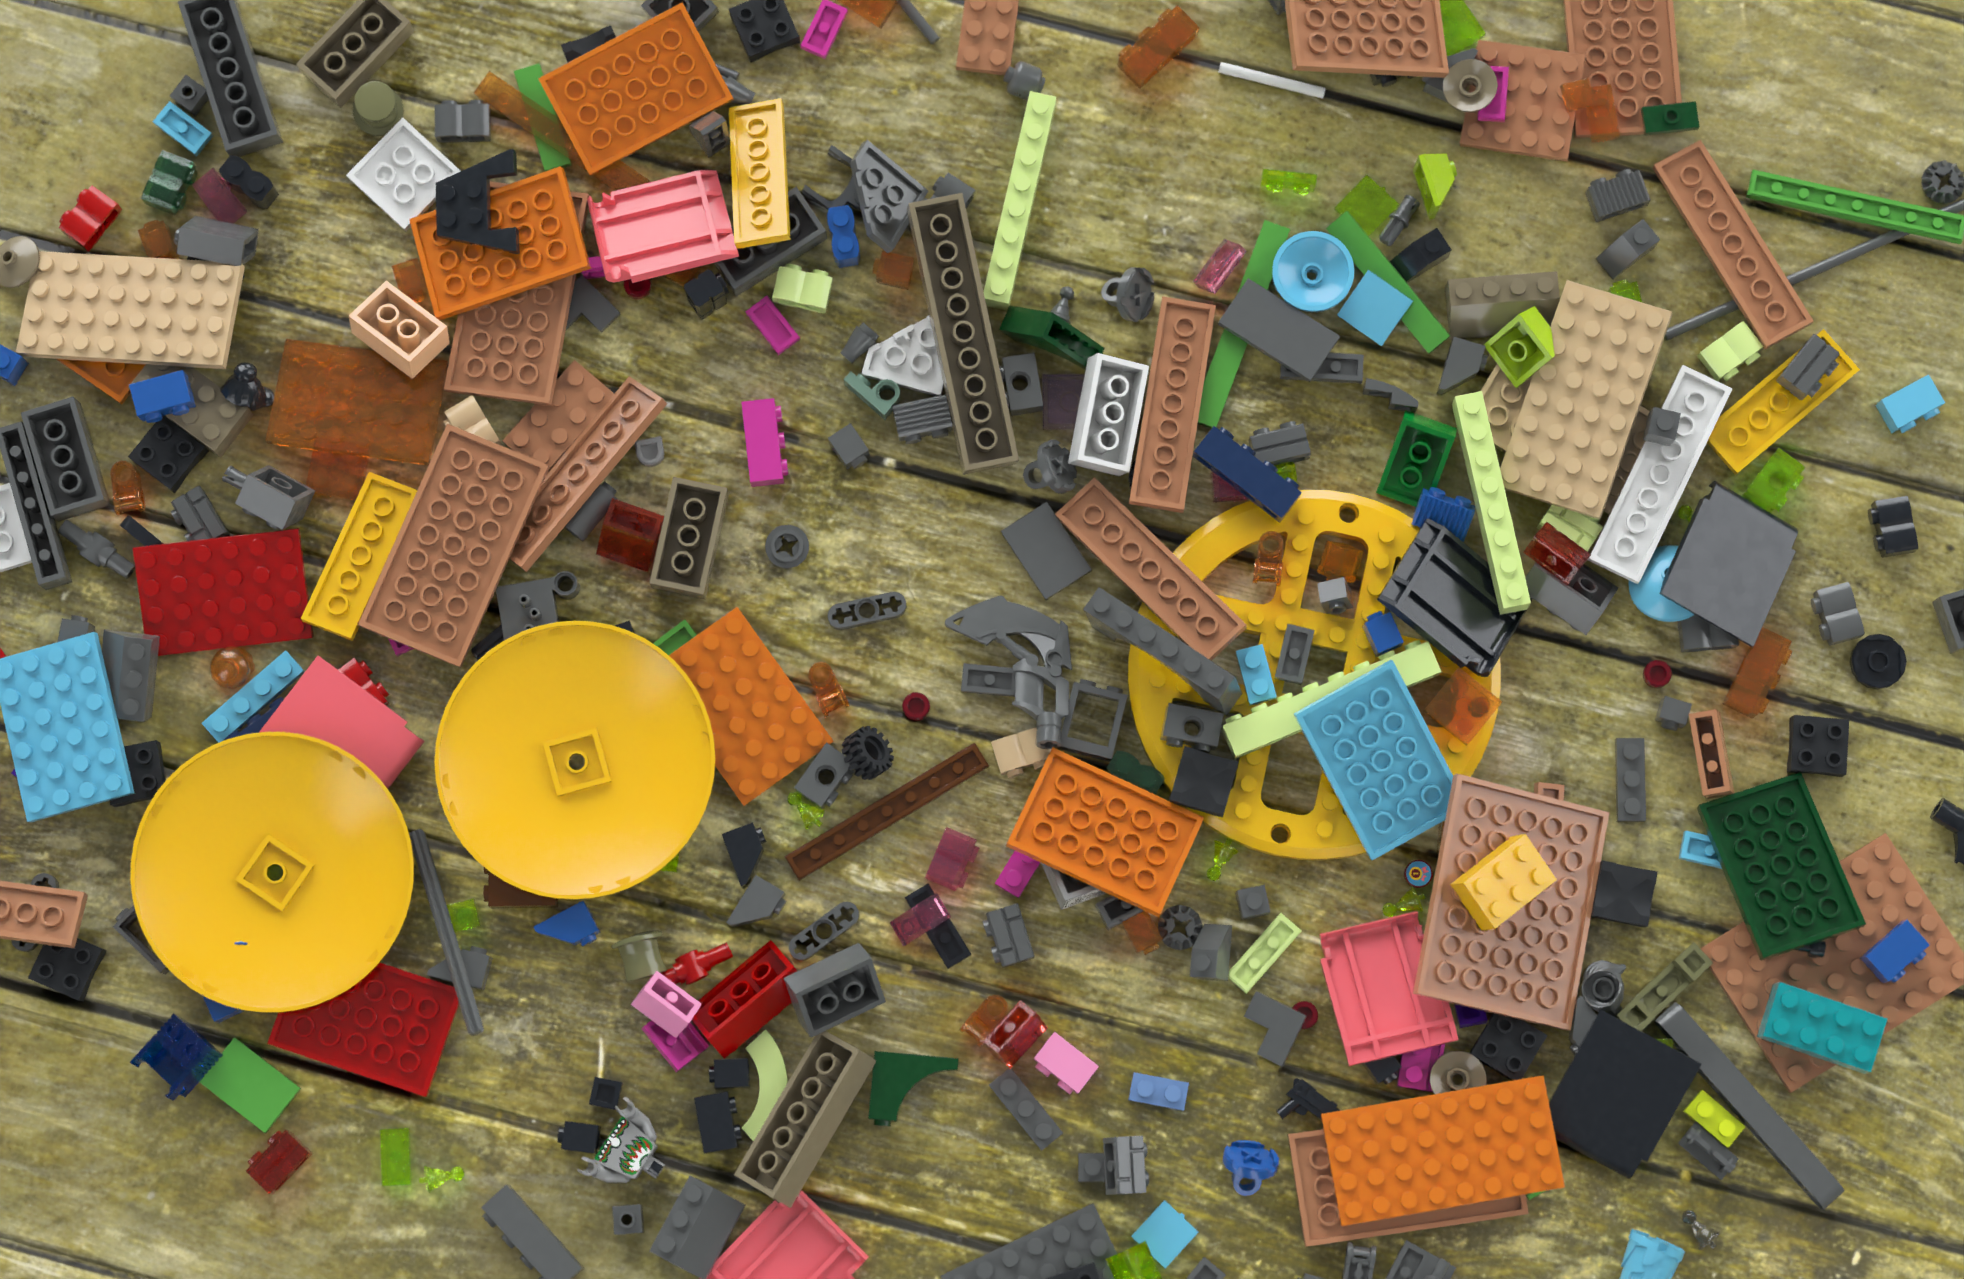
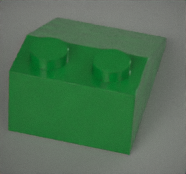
M1405 410L1376 493L1416 507L1423 488L1427 490L1430 487L1437 488L1456 437L1457 428Z

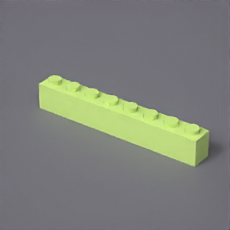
M1032 91L1029 93L984 287L987 307L1007 311L1011 303L1056 108L1055 96Z
M1482 391L1455 396L1452 408L1500 615L1527 610L1531 604Z
M1420 640L1411 642L1404 646L1405 651L1398 654H1395L1394 650L1379 656L1380 661L1370 665L1369 661H1365L1354 666V672L1344 675L1343 671L1329 676V682L1319 686L1317 682L1303 687V693L1293 696L1292 692L1278 697L1276 699L1278 703L1267 707V704L1263 703L1252 708V714L1242 717L1239 713L1225 719L1226 724L1222 726L1221 730L1233 758H1239L1302 732L1293 713L1389 660H1392L1396 665L1407 688L1438 676L1441 673V669L1429 642L1427 641L1422 644Z

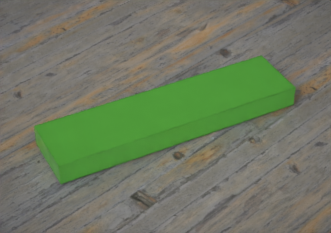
M540 63L515 70L514 74L545 172L560 166L562 168L571 166L554 108L538 79L543 76Z

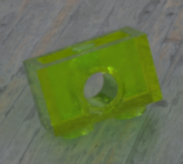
M1778 448L1742 496L1770 513L1774 509L1779 512L1788 500L1784 495L1790 487L1795 490L1804 479L1801 473L1805 466ZM1770 477L1778 478L1782 483V488H1773L1770 484Z
M1146 1241L1106 1258L1114 1279H1162Z

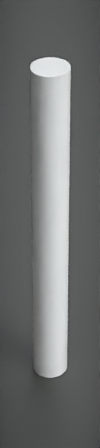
M1223 62L1220 63L1218 73L1323 98L1326 89Z

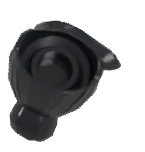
M248 362L238 364L234 368V374L220 388L221 393L228 401L241 407H249L250 411L272 406L276 401L273 391L264 387L256 377V367Z

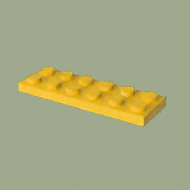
M782 99L729 107L733 223L736 248L740 249L790 240L785 121Z
M1824 329L1817 336L1839 352L1840 355L1835 360L1839 365L1829 377L1825 374L1818 382L1822 386L1813 397L1807 395L1803 400H1800L1776 381L1801 350L1800 348L1718 418L1707 444L1735 475L1860 370Z
M368 473L301 617L303 622L351 641L354 640L360 627L358 623L417 493L416 489L374 473Z

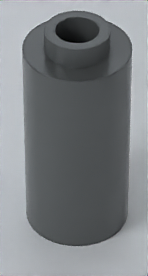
M604 481L564 528L583 542L618 499L614 495L617 491Z

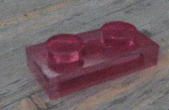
M1224 239L1193 280L1194 284L1200 289L1216 294L1247 251L1242 245Z

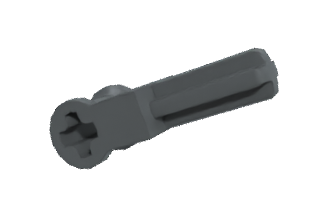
M1348 1242L1342 1279H1372L1376 1259V1246L1372 1245L1370 1248L1354 1246L1352 1242ZM1354 1255L1366 1256V1258L1354 1257Z

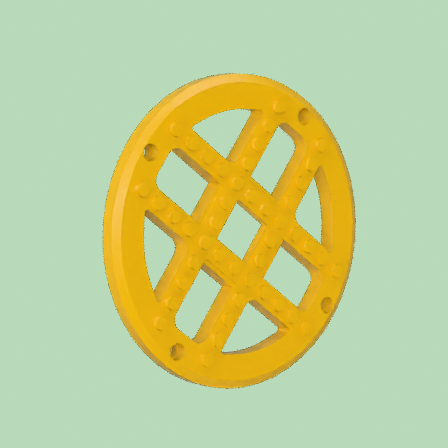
M1300 490L1302 492L1300 498L1280 523L1252 501H1248L1208 521L1177 547L1173 554L1204 582L1220 565L1239 552L1281 535L1286 537L1275 593L1270 602L1256 604L1216 595L1247 625V628L1243 631L1244 633L1259 636L1258 645L1263 644L1278 698L1285 695L1282 693L1285 681L1274 679L1287 624L1315 630L1311 643L1312 646L1347 653L1343 668L1344 675L1354 672L1353 667L1365 661H1369L1370 665L1380 661L1379 656L1376 657L1363 630V625L1368 621L1366 617L1382 611L1384 615L1385 606L1377 598L1393 573L1395 560L1401 561L1421 528L1412 525V518L1378 501L1358 495L1330 490ZM1343 509L1352 510L1355 514L1354 521L1350 523L1342 521L1340 519V512ZM1332 535L1360 542L1366 549V561L1353 619L1300 608L1314 541L1319 536ZM1142 602L1138 613L1175 637L1176 635ZM1401 635L1404 643L1401 647L1394 649L1395 654L1405 651V645L1420 639ZM1420 640L1421 644L1427 642L1425 640ZM1429 643L1441 669L1439 675L1448 677L1455 683L1456 696L1449 724L1444 727L1427 725L1452 775L1461 774L1471 777L1483 757L1498 713L1501 691L1500 658L1488 677H1481L1473 673L1466 666L1460 668ZM1130 644L1128 691L1135 728L1144 752L1156 774L1170 793H1172L1184 747H1192L1183 744L1182 748L1166 745L1167 741L1160 740L1167 705L1172 703V701H1178L1210 709L1215 708L1204 702L1201 696L1172 670L1146 652ZM1239 684L1242 695L1229 713H1240L1244 717L1252 714L1251 709L1260 704L1266 703L1267 707L1278 702L1274 699L1249 705L1245 686ZM1478 703L1482 706L1483 714L1481 717L1474 718L1469 714L1468 707L1470 704ZM1271 744L1239 757L1233 788L1230 790L1223 817L1185 807L1187 810L1205 817L1202 823L1225 838L1249 849L1272 856L1296 860H1332L1366 853L1347 815L1343 814V807L1323 769L1320 774L1314 807L1309 814L1296 815L1270 809L1263 804L1261 790ZM1276 828L1284 829L1287 833L1286 841L1283 843L1275 842L1272 839V831Z

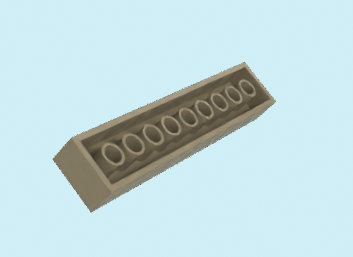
M958 193L909 203L907 213L962 473L966 475L1015 465L1018 463L1019 457L963 194Z

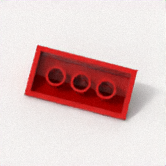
M770 940L698 1000L702 1005L692 1018V1021L725 1059L792 1003L784 978L797 972V970L774 942Z

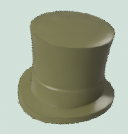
M370 81L363 84L357 90L353 104V117L358 127L371 136H384L403 118L404 107L401 98L385 83Z
M662 931L641 932L611 945L612 949L619 950L622 957L626 981L644 979L653 976L656 971L659 973L666 971L657 940L658 937L663 935Z

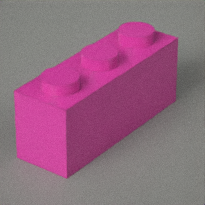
M774 398L741 402L751 487L784 484L783 476L789 474L787 459L781 458V449L786 448L784 432L779 433L778 422H783L781 405L776 406Z

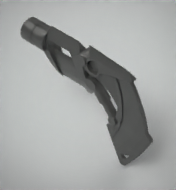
M1003 596L985 600L945 620L947 628L986 646L993 640H996L997 643L1005 646L1012 652V655L1020 660L1013 665V671L1015 672V702H1012V705L1023 710L1037 721V747L1048 750L1052 749V747L1059 748L1061 746L1062 718L1069 715V682L1061 676V668L1072 670L1068 626L1061 620L1059 624L1050 617L1031 608L1007 602ZM963 618L959 626L953 623ZM1020 634L1026 638L1038 651L1044 667L1038 666L1039 659L1035 654H1031L1008 636ZM1044 684L1056 691L1055 712L1043 710Z

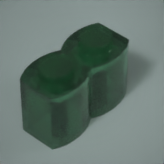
M162 150L155 163L152 175L143 190L142 201L148 206L176 215L178 210H182L187 200L186 190L189 185L192 186L197 178L198 172L193 161Z
M1116 751L1106 769L1107 773L1155 795L1165 780L1164 776L1157 769L1148 765H1141L1137 758L1125 751Z

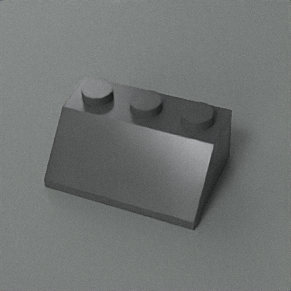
M1552 541L1549 542L1525 576L1530 598L1546 607L1550 613L1559 616L1569 623L1573 629L1585 635L1594 626L1618 590L1617 586Z
M104 629L102 654L117 719L145 722L152 718L160 636Z
M689 1176L649 1251L701 1279H707L746 1205L705 1182Z

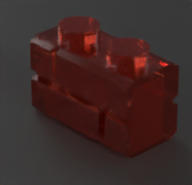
M1548 522L1536 533L1523 552L1566 585H1569L1591 556L1589 552L1562 532L1556 530Z
M1020 1000L982 1042L995 1058L1011 1069L1048 1027L1034 1010Z
M278 1130L268 1140L267 1143L270 1146L263 1153L260 1151L256 1152L247 1162L250 1167L246 1172L271 1195H274L313 1154L290 1130H285L283 1133Z

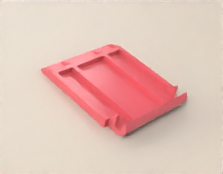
M698 170L610 192L611 196L602 193L603 200L600 203H594L591 196L587 200L604 275L609 282L631 279L632 283L739 257L717 170Z
M320 656L315 658L260 730V732L303 734L338 746L365 764L383 782L387 789L390 788L425 742L405 727L408 723L405 719Z
M1417 911L1319 934L1325 957L1320 959V964L1349 1066L1458 1041L1449 1002L1413 994L1424 936L1422 925L1419 924Z
M801 1190L791 1208L774 1200L716 1260L707 1279H855L852 1274L869 1256Z

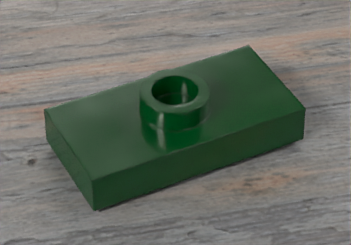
M1696 101L1641 108L1644 136L1693 131L1700 128Z

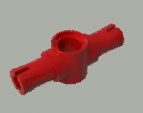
M727 942L706 952H703V950L698 952L696 949L676 958V963L672 964L673 967L661 974L675 985L678 983L690 985L707 977L712 967L732 958L733 954Z

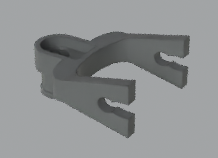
M831 145L828 155L851 168L850 162L852 159ZM853 173L844 192L833 201L826 200L807 185L802 189L801 194L827 210L832 207L844 206L848 203L861 211Z

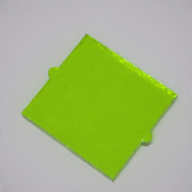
M1366 175L1341 200L1334 210L1340 215L1348 211L1367 235L1370 236L1399 206V203L1386 192L1385 187H1380Z

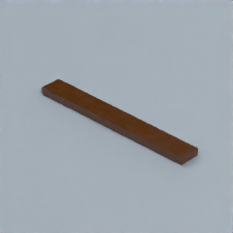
M973 743L786 855L785 858L800 881L987 769L989 765L977 745Z

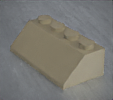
M1557 271L1448 279L1445 285L1448 329L1451 335L1449 339L1453 340L1454 337L1460 339L1493 337L1518 314L1534 306L1549 326H1551L1560 301Z

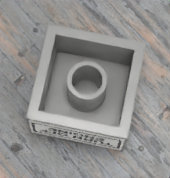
M1041 863L1061 910L1106 894L1095 887Z

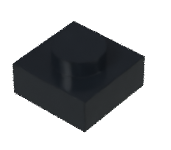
M595 1077L589 1105L616 1110L615 1106L618 1107L623 1083Z

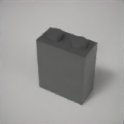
M195 216L181 226L180 229H177L174 243L178 245L177 254L240 266L256 255L259 229Z

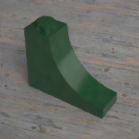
M1009 305L999 328L1001 332L1016 342L1025 343L1051 352L1078 365L1086 370L1088 358L1097 353L1103 354L1105 349L1053 312Z
M875 1051L874 1059L876 1062L872 1073L868 1119L874 1120V1125L891 1127V1121L897 1122L900 1107L909 1091L917 1083L930 1075L943 1071H958L959 1058Z

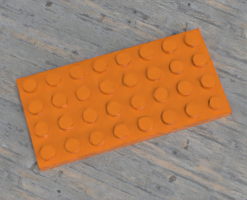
M1544 1075L1321 1114L1341 1226L1565 1187Z

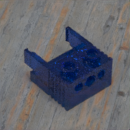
M173 1013L168 1022L164 1023V1026L157 1031V1034H154L130 1063L139 1068L141 1063L146 1062L171 1085L170 1092L165 1096L174 1101L179 1094L186 1097L223 1054L185 1019Z

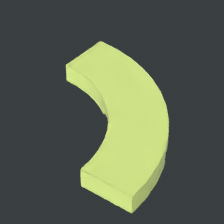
M766 1029L745 1048L754 1060L760 1084L755 1110L742 1127L753 1141L788 1083L783 1056L773 1037Z

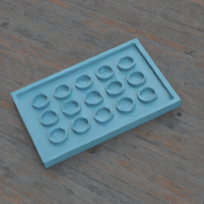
M91 632L1 658L0 705L27 822L42 820L134 794L98 633Z
M1392 660L1293 713L1371 860L1380 857L1445 820L1453 775Z

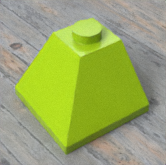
M1447 154L1418 155L1413 168L1429 220L1436 217L1455 180L1454 177L1457 176L1455 164L1453 161H1449Z
M1535 306L1518 314L1484 344L1487 351L1515 388H1518L1555 356L1551 327Z

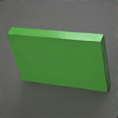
M235 1037L200 1080L202 1085L264 1133L270 1130L302 1089Z

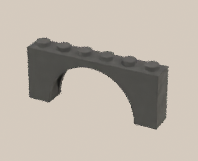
M1100 587L1083 608L1094 629L1114 642L1118 638L1146 652L1188 683L1201 696L1204 702L1227 716L1242 695L1234 675Z

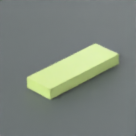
M1280 913L1231 968L1228 978L1247 994L1301 933V930Z

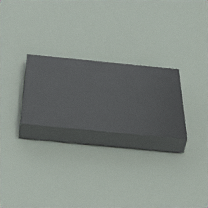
M1047 502L1001 531V534L1045 601L1092 571Z

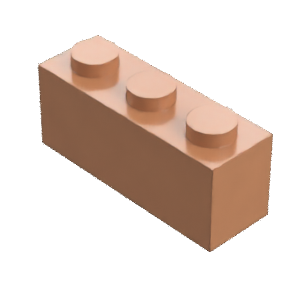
M1717 709L1689 714L1703 796L1706 799L1734 794L1721 713Z

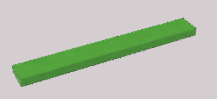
M1752 170L1746 198L1960 245L1963 241L1964 215L1763 171Z
M1267 220L1264 221L1238 292L1248 278L1268 290L1272 280L1274 258L1279 248L1287 240L1290 232L1289 228ZM1226 329L1223 330L1203 385L1197 424L1210 429L1213 426L1217 427L1248 344Z

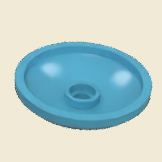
M1319 231L1302 232L1285 241L1276 253L1272 267L1273 282L1279 295L1291 306L1307 312L1325 311L1339 304L1348 294L1354 279V263L1348 249L1334 236ZM1313 272L1317 278L1310 280L1307 278V274Z
M1667 545L1657 547L1640 582L1636 584L1628 580L1629 593L1635 606L1642 613L1655 620L1676 622L1695 615L1660 595L1664 577L1679 546Z

